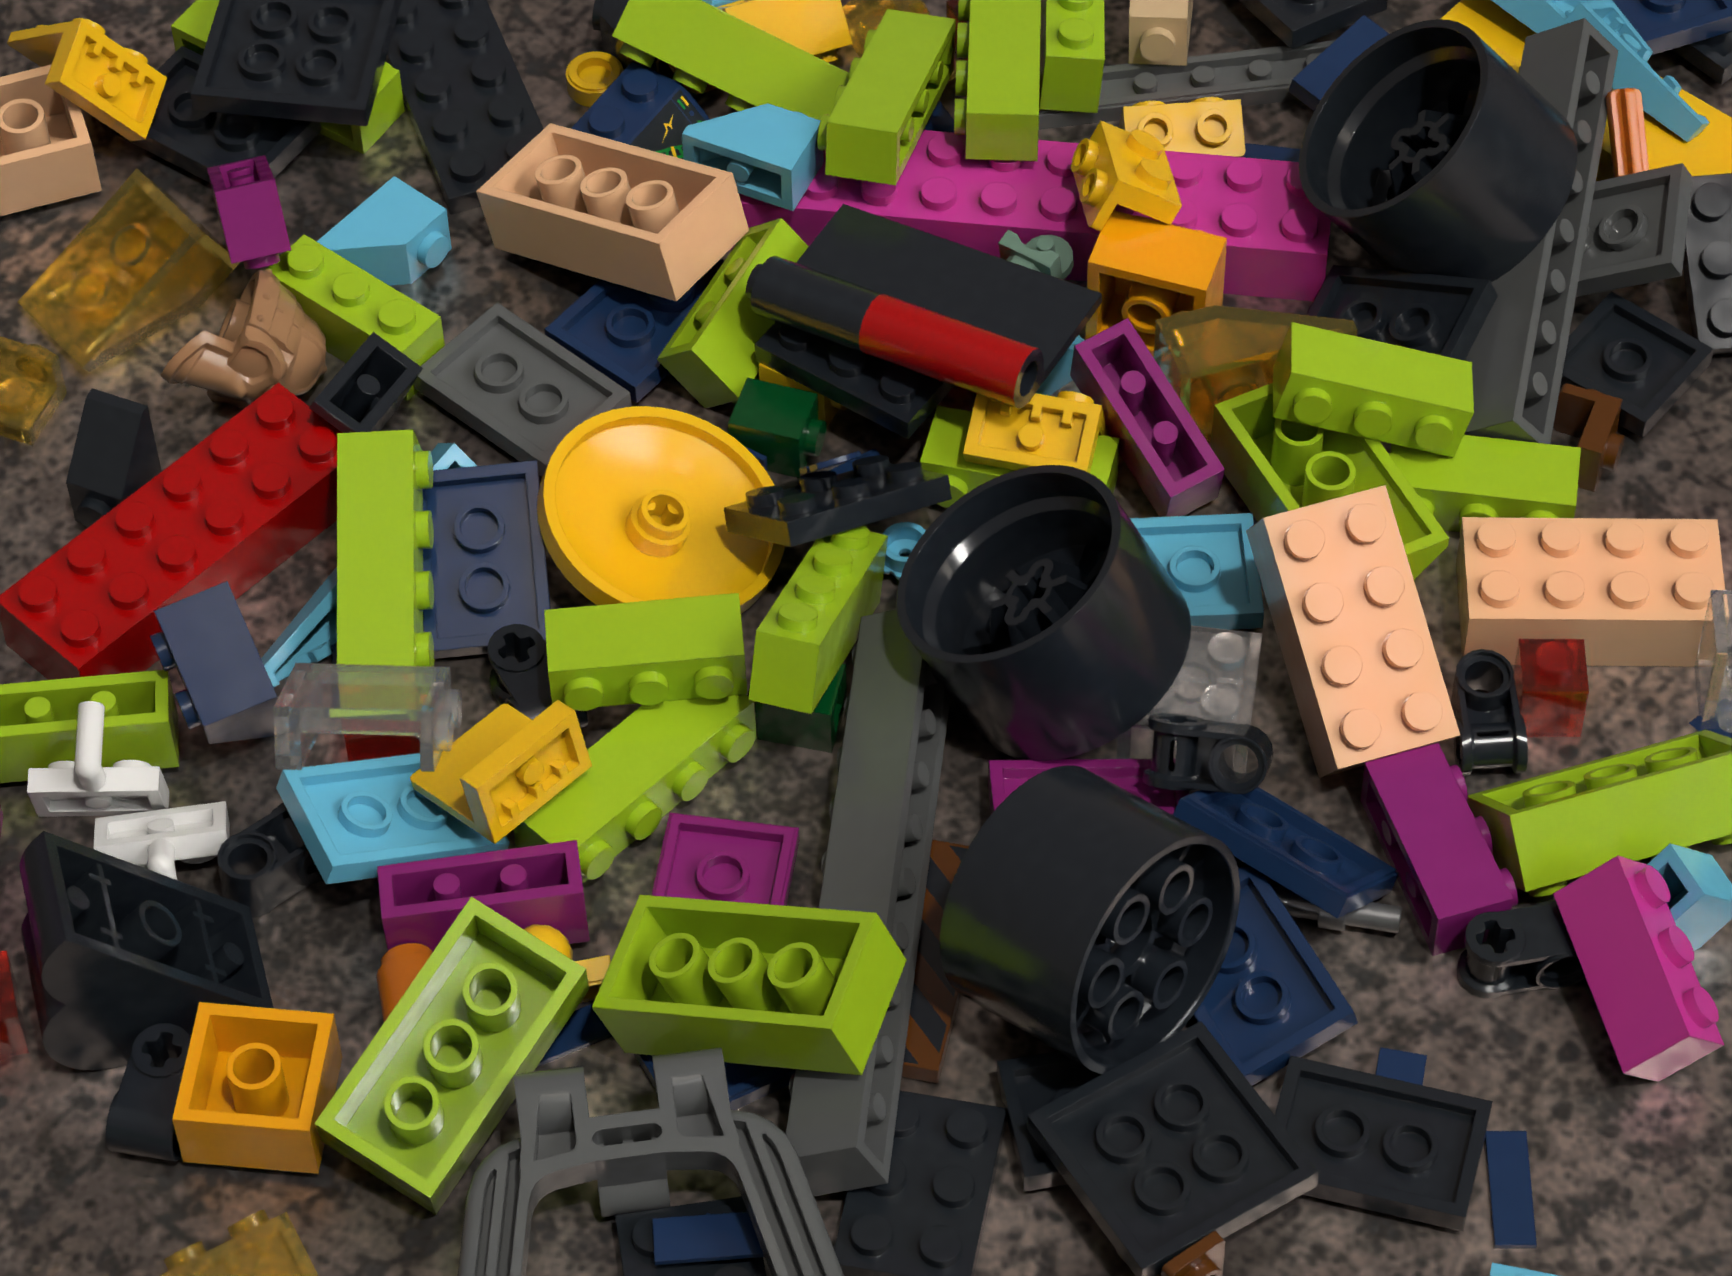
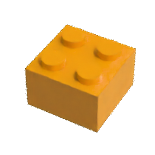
M1113 210L1100 231L1088 260L1087 288L1102 293V303L1086 324L1085 340L1128 318L1155 360L1201 371L1222 319L1227 238L1201 230L1169 225L1143 216L1130 215Z
M199 1002L172 1118L183 1162L319 1174L325 1143L322 1142L314 1123L336 1092L343 1058L334 1013Z

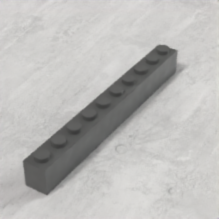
M897 609L861 617L858 643L852 650L854 670L850 695L846 697L844 704L846 725L843 746L837 752L839 773L835 798L832 799L829 806L831 828L828 848L823 854L821 861L823 883L820 903L816 908L877 913L907 961L862 1075L795 1069V1073L790 1077L789 1095L791 1102L787 1130L784 1133L799 1156L813 1196L887 1184L889 1179L951 694L906 637L899 622Z

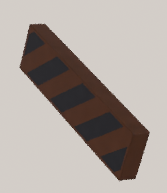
M932 839L902 1077L939 1083L961 994L950 985L942 967L940 929L943 910L953 878L969 847L966 845Z

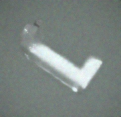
M296 663L273 707L275 768L281 770H302L319 733L416 736L420 740L421 771L435 772L442 752L451 751L454 728L459 729L462 721L461 689H451V667Z

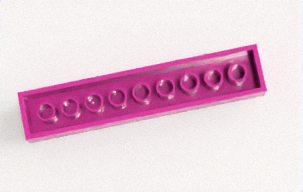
M923 130L896 186L825 175L826 151H823L824 163L794 211L739 193L749 228L782 218L808 246L811 245L843 204L999 258L998 242L1007 230L1018 234L1021 242L1025 245L1031 239L1040 235H1055L1067 241L1073 250L1074 266L1071 273L1064 280L1087 282L1088 260L1100 234V231L1088 227L1074 174L1071 170L1072 158L1079 143L1038 140L1037 161L965 159L966 135H954V132ZM1165 151L1182 203V207L1173 220L1172 225L1192 230H1201L1227 238L1223 294L1314 302L1326 277L1331 220L1306 197L1300 181L1299 162ZM1119 204L1114 208V211L1159 221Z

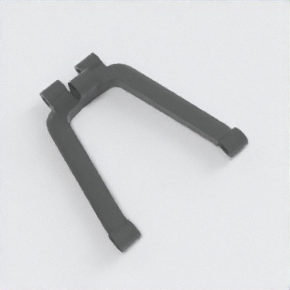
M720 1047L652 1056L658 1108L589 1117L583 1065L514 1074L521 1137L497 1147L482 1160L472 1176L466 1196L457 1276H526L531 1220L534 1209L545 1195L558 1189L597 1180L602 1218L671 1207L667 1170H714L727 1175L735 1182L772 1276H844L799 1156L786 1134L772 1121L755 1113L731 1110L723 1053Z

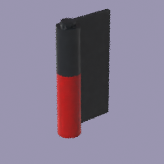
M846 204L839 208L796 263L778 256H772L763 264H758L754 267L746 285V295L748 299H751L752 312L756 315L1018 409L1024 407L1031 400L1102 303V293Z

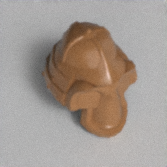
M259 270L253 273L240 299H234L230 305L219 334L215 335L203 330L172 357L161 373V377L169 384L180 383L182 385L186 383L206 389L207 395L212 402L237 406L243 410L278 382L295 396L307 393L316 384L321 374L327 371L325 365L326 337L319 325L305 314L302 306L296 301V297L280 284V280L272 274V270Z

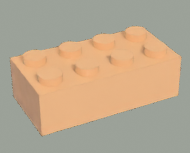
M51 65L0 77V216L102 191L92 142L81 108L45 84Z
M552 123L548 124L476 191L496 249L676 302L749 232L732 172Z
M1386 485L1264 517L1246 530L1319 778L1364 766L1365 762L1435 743L1440 745L1460 736Z
M1462 517L1456 559L1462 657L1471 651L1484 649L1493 650L1503 655L1511 665L1719 667L1729 618L1718 519Z

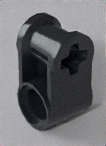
M511 624L503 626L494 632L489 639L487 649L488 657L493 667L489 678L491 693L499 705L509 704L533 720L552 705L546 643L536 629L527 625ZM575 710L580 728L588 726L587 711Z
M1479 649L1471 651L1461 657L1456 666L1451 696V706L1460 732V736L1453 738L1455 764L1460 768L1463 776H1470L1473 769L1511 767L1514 773L1526 772L1528 762L1527 733L1524 718L1520 715L1514 671L1511 663L1503 655L1493 650ZM1476 689L1485 690V691L1490 692V693H1481V692H1477V691H1475V690H1476Z
M1158 713L1149 716L1148 727L1154 731L1151 768L1144 770L1143 782L1145 784L1168 790L1197 789L1247 794L1256 789L1265 779L1273 759V746L1267 734L1258 727L1249 724L1210 721L1185 714ZM1175 740L1177 741L1176 762L1173 761ZM1232 745L1247 746L1257 757V769L1250 773H1239L1232 770L1225 761L1224 750Z
M281 803L269 815L245 830L230 836L221 844L218 851V866L223 897L249 906L252 918L270 913L275 907L306 887L323 880L284 803Z
M1556 900L1545 901L1529 907L1498 912H1484L1476 915L1468 923L1464 935L1466 950L1461 953L1456 967L1457 978L1462 987L1472 995L1481 998H1497L1507 994L1544 988L1561 989L1572 986L1586 978ZM1489 929L1486 942H1482L1485 930ZM1496 967H1500L1497 980L1493 981Z
M158 1023L147 1027L136 1037L119 1091L112 1100L107 1117L106 1145L109 1151L175 1162L181 1158L172 1118L190 1044V1036L180 1026L171 1023Z

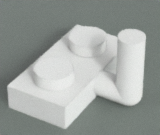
M85 701L78 705L75 761H56L49 764L48 768L28 769L27 794L38 817L115 816L168 809L169 789L160 766H151L149 763L140 760H121L114 763L113 767H102L105 706L95 701Z
M226 801L95 818L93 848L140 867H148V870L177 880L175 860H181L188 864L210 861L218 855L221 844L230 837V823Z

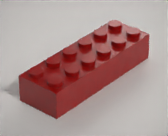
M278 382L0 594V623L6 645L48 680L146 671L159 661L150 639V635L160 632L155 610L228 581L236 600L337 521V433L342 432L309 409L310 406Z

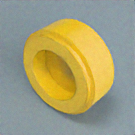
M599 51L587 52L575 57L566 68L567 91L571 99L582 106L591 107L623 72L621 62L615 56Z

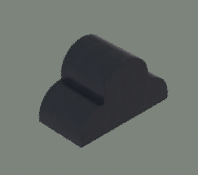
M46 831L40 833L23 852L19 867L28 913L22 922L21 936L44 1049L55 1061L81 1070H107L127 1066L136 1037L147 1027L158 1023H171L183 1028L191 1039L199 1002L274 1008L249 906Z

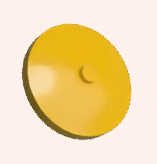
M634 406L613 409L585 420L570 431L558 444L540 482L537 496V514L541 535L546 548L564 577L580 593L596 605L739 593L742 614L767 589L780 565L785 548L784 545L727 531L724 507L746 501L745 493L750 490L775 485L757 458L733 436L706 420L681 411L662 407Z

